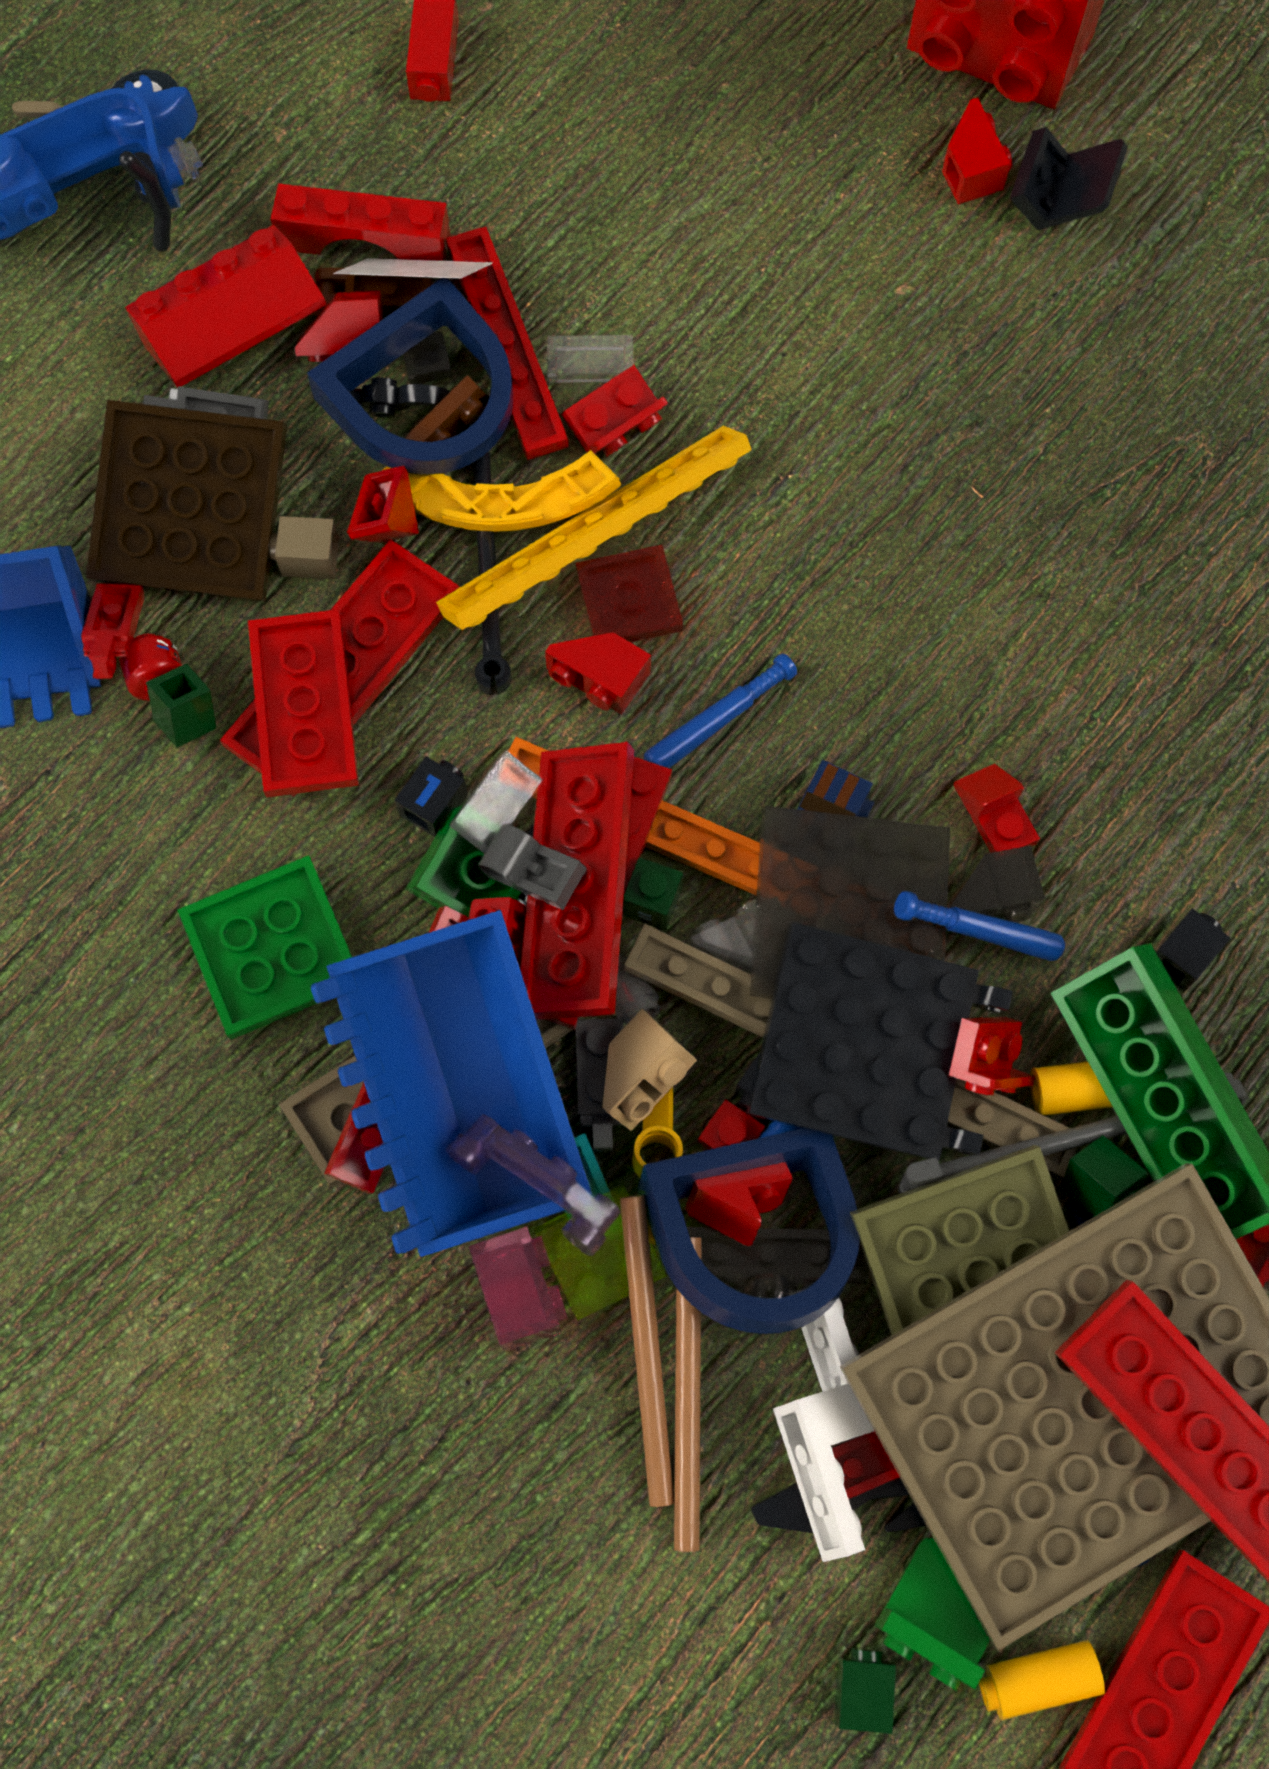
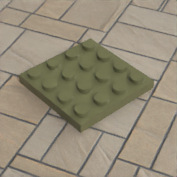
M1036 1145L850 1212L892 1335L1069 1232L1041 1148Z

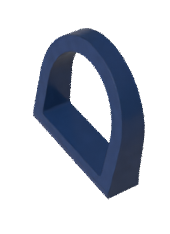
M441 278L307 372L314 400L365 454L389 468L404 465L408 473L441 474L463 468L475 462L490 451L499 441L512 413L513 387L510 365L505 350L496 334L448 278ZM446 326L480 361L490 377L492 387L485 410L467 430L445 440L432 442L414 441L390 433L377 424L349 392L436 330Z
M802 1128L643 1166L637 1193L638 1195H645L647 1220L662 1262L675 1287L702 1314L724 1326L739 1331L758 1334L782 1333L801 1328L815 1321L830 1309L841 1295L857 1259L860 1237L850 1215L851 1211L857 1210L856 1202L832 1135ZM786 1162L790 1173L802 1170L808 1177L829 1231L831 1244L829 1265L814 1284L797 1294L782 1298L749 1296L721 1282L704 1265L690 1239L678 1199L689 1197L695 1180Z

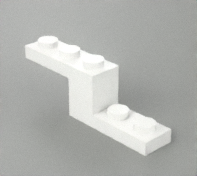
M839 1298L822 1316L801 1327L822 1392L773 1408L823 1562L848 1557L865 1550L861 1538V1524L858 1516L851 1508L844 1487V1473L840 1463L834 1457L831 1445L874 1431L839 1367L859 1355L857 1348L851 1342L843 1318V1306Z

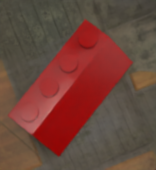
M272 225L267 229H260L254 232L249 239L230 249L219 251L212 259L200 266L179 273L174 280L162 287L141 294L136 301L125 306V309L144 347L178 388V386H184L326 306L327 303L292 243L275 225Z

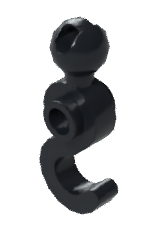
M375 377L371 378V384L363 385L362 388H355L349 393L361 406L369 409L370 416L394 418L395 411L405 410L413 405L431 406L432 411L451 391L438 386L408 384L397 387V381L394 379Z

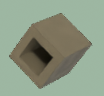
M280 516L278 533L272 534L269 551L271 560L277 561L282 577L335 579L339 537L334 520Z

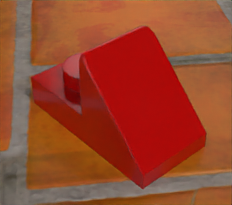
M995 763L954 782V788L996 863L1037 845L1040 837L1018 800L1024 790L1022 783Z
M786 1162L698 1179L694 1182L685 1208L688 1215L744 1245L751 1246L762 1222L759 1213L769 1212L782 1204L793 1177Z

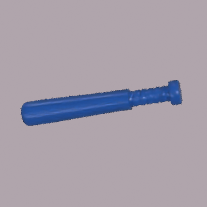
M779 654L773 660L772 667L762 672L760 676H757L743 687L738 686L718 702L648 749L643 756L644 760L671 768L730 721L753 705L754 699H757L783 679H793L797 675V668L794 662L786 654Z
M909 891L901 892L895 902V916L904 921L917 918L945 926L951 932L973 937L1048 961L1058 960L1065 950V941L1057 933L958 907L945 908L918 900L917 895Z

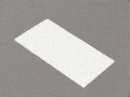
M368 258L333 274L462 279L492 263Z

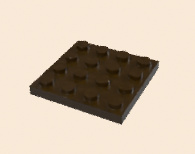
M107 400L86 578L92 581L135 584L148 588L266 602L271 563L269 548L271 536L275 530L287 424L284 421Z

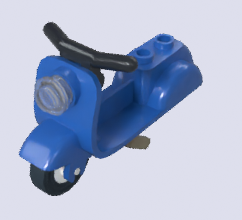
M140 70L127 74L118 80L111 89L86 96L63 107L52 101H17L12 105V110L18 117L39 118L0 135V241L13 237L28 226L53 215L58 209L54 193L104 170L121 165L131 178L136 181L135 189L139 199L150 203L153 210L154 248L159 252L168 250L171 234L170 208L180 207L177 187L184 184L183 180L190 177L192 180L199 178L197 168L203 166L193 143L190 141L184 144L183 142L194 129L198 119L195 105L187 88L179 87L176 81L167 73L158 70Z

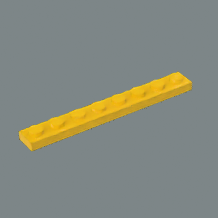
M724 425L437 601L436 603L442 616L461 630L482 623L487 618V614L504 604H510L519 600L524 595V591L537 583L556 577L560 573L561 568L576 559L591 555L596 551L598 545L613 536H619L628 532L635 522L648 514L662 511L667 507L669 501L680 494L699 488L703 484V480L717 471L726 470L734 466L738 462V458L752 450L747 435Z

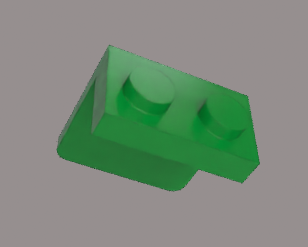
M924 1538L917 1546L874 1626L887 1634L882 1644L900 1656L911 1661L914 1653H917L931 1662L933 1665L929 1674L945 1685L957 1691L962 1682L975 1690L985 1672L977 1664L990 1639L934 1538Z

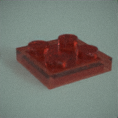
M662 544L576 563V573L592 636L614 632L629 642H635L683 631V621Z

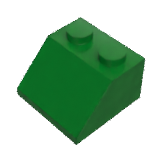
M464 805L450 810L405 889L437 909L447 906L469 917L471 902L474 899L511 897L517 900L521 894L520 891L489 878L479 868V862L500 827Z

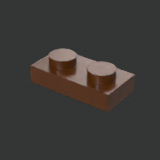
M467 375L405 439L432 442L454 437L465 425L473 424L478 420L485 410L489 397Z

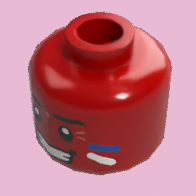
M146 633L138 635L131 641L127 657H119L128 692L135 698L143 701H150L146 685L147 681L182 666L175 644L170 639L155 634Z

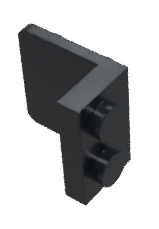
M1047 127L1032 132L1010 200L1036 230L1101 213L1110 204L1128 146L1123 139H1117L1068 154Z

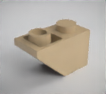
M643 1009L609 1043L602 1108L630 1131L640 1121L650 1115L653 1107L674 1085L684 1078L687 1071L697 1061L687 1049Z

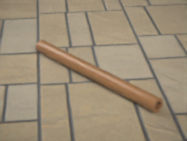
M645 1195L620 1197L649 1505L651 1507H664L674 1504V1490Z
M690 1237L694 1249L701 1259L702 1238ZM676 1288L674 1550L679 1552H696L700 1550L701 1312L692 1306Z

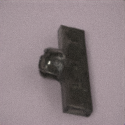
M687 1227L690 1237L702 1238L701 1260L709 1271L721 1282L736 1284L739 1292L749 1296L782 1298L797 1294L800 1285L815 1283L829 1265L831 1244L828 1230L759 1228L753 1244L747 1246L711 1227ZM860 1242L857 1259L846 1284H867L869 1269Z

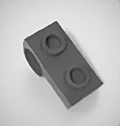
M506 823L501 825L478 864L481 871L489 878L561 910H564L587 870L579 860L539 844L524 831Z

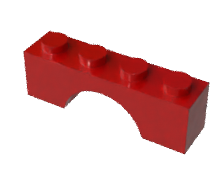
M280 183L277 186L270 219L271 224L275 225L292 243L296 252L320 255L324 247L331 242L343 239H356L379 245L390 251L398 259L446 261L448 250L446 238L450 237L451 234L447 204L445 202Z

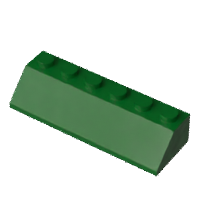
M1151 943L1131 947L1051 992L1053 999L1153 1181L1160 1179L1185 1163L1193 1164L1235 1239L1268 1225L1269 1152Z

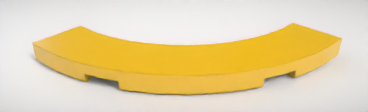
M591 450L568 466L541 477L540 481L520 486H514V483H477L474 486L454 481L451 476L443 473L430 475L408 473L416 513L449 526L491 532L517 531L563 520L593 506L621 486L620 478Z

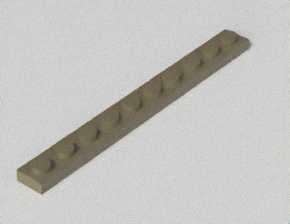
M644 924L624 964V971L760 1037H764L775 986ZM956 1079L947 1127L983 1134L982 1144L992 1149L1070 1129L994 1092V1095H983L965 1089L966 1081ZM1077 1147L1043 1156L1050 1177L1058 1181L1064 1179L1069 1160L1075 1155Z

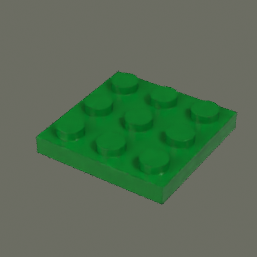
M309 855L177 909L226 1035L230 1040L317 1004L311 991V985L330 978L327 965L352 958Z

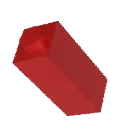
M414 0L406 64L410 99L427 102L451 101L459 26L457 0Z

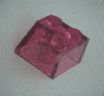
M526 1226L469 1246L499 1345L505 1353L562 1334L559 1321L568 1319L558 1286L547 1287L541 1268L549 1266L550 1262L541 1236L531 1239L528 1227Z

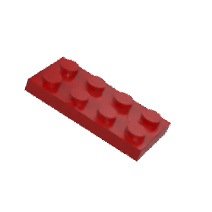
M339 609L248 620L262 783L266 798L359 786L342 617Z

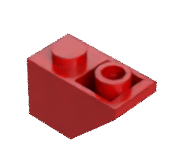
M978 97L969 101L948 144L942 173L958 205L1004 190L1008 173L1012 168L1010 151L1006 145L1002 146L996 134L993 117L989 112H985Z
M381 291L337 292L299 338L295 346L296 356H307L308 361L323 362L383 320Z
M614 632L550 644L545 650L546 668L549 675L557 683L568 688L573 685L585 692L588 700L598 708L605 711L611 708L621 715L651 674V655Z

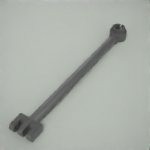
M1224 1073L1243 1105L1249 1098L1241 1081L1234 1079L1232 1073ZM1115 1116L939 1163L937 1157L910 1164L898 1186V1192L901 1194L925 1184L939 1181L947 1176L1032 1145L1039 1146L1043 1156L1090 1144L1102 1135L1109 1139L1127 1134L1119 1117Z

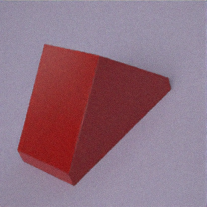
M404 465L364 476L347 531L350 539L383 543L390 539L396 540L419 534L409 475Z

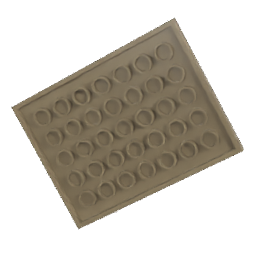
M1183 1164L839 1366L988 1638L998 1651L1211 1521L1054 1353L1126 1280L1133 1281L1269 1426V1297L1193 1164Z

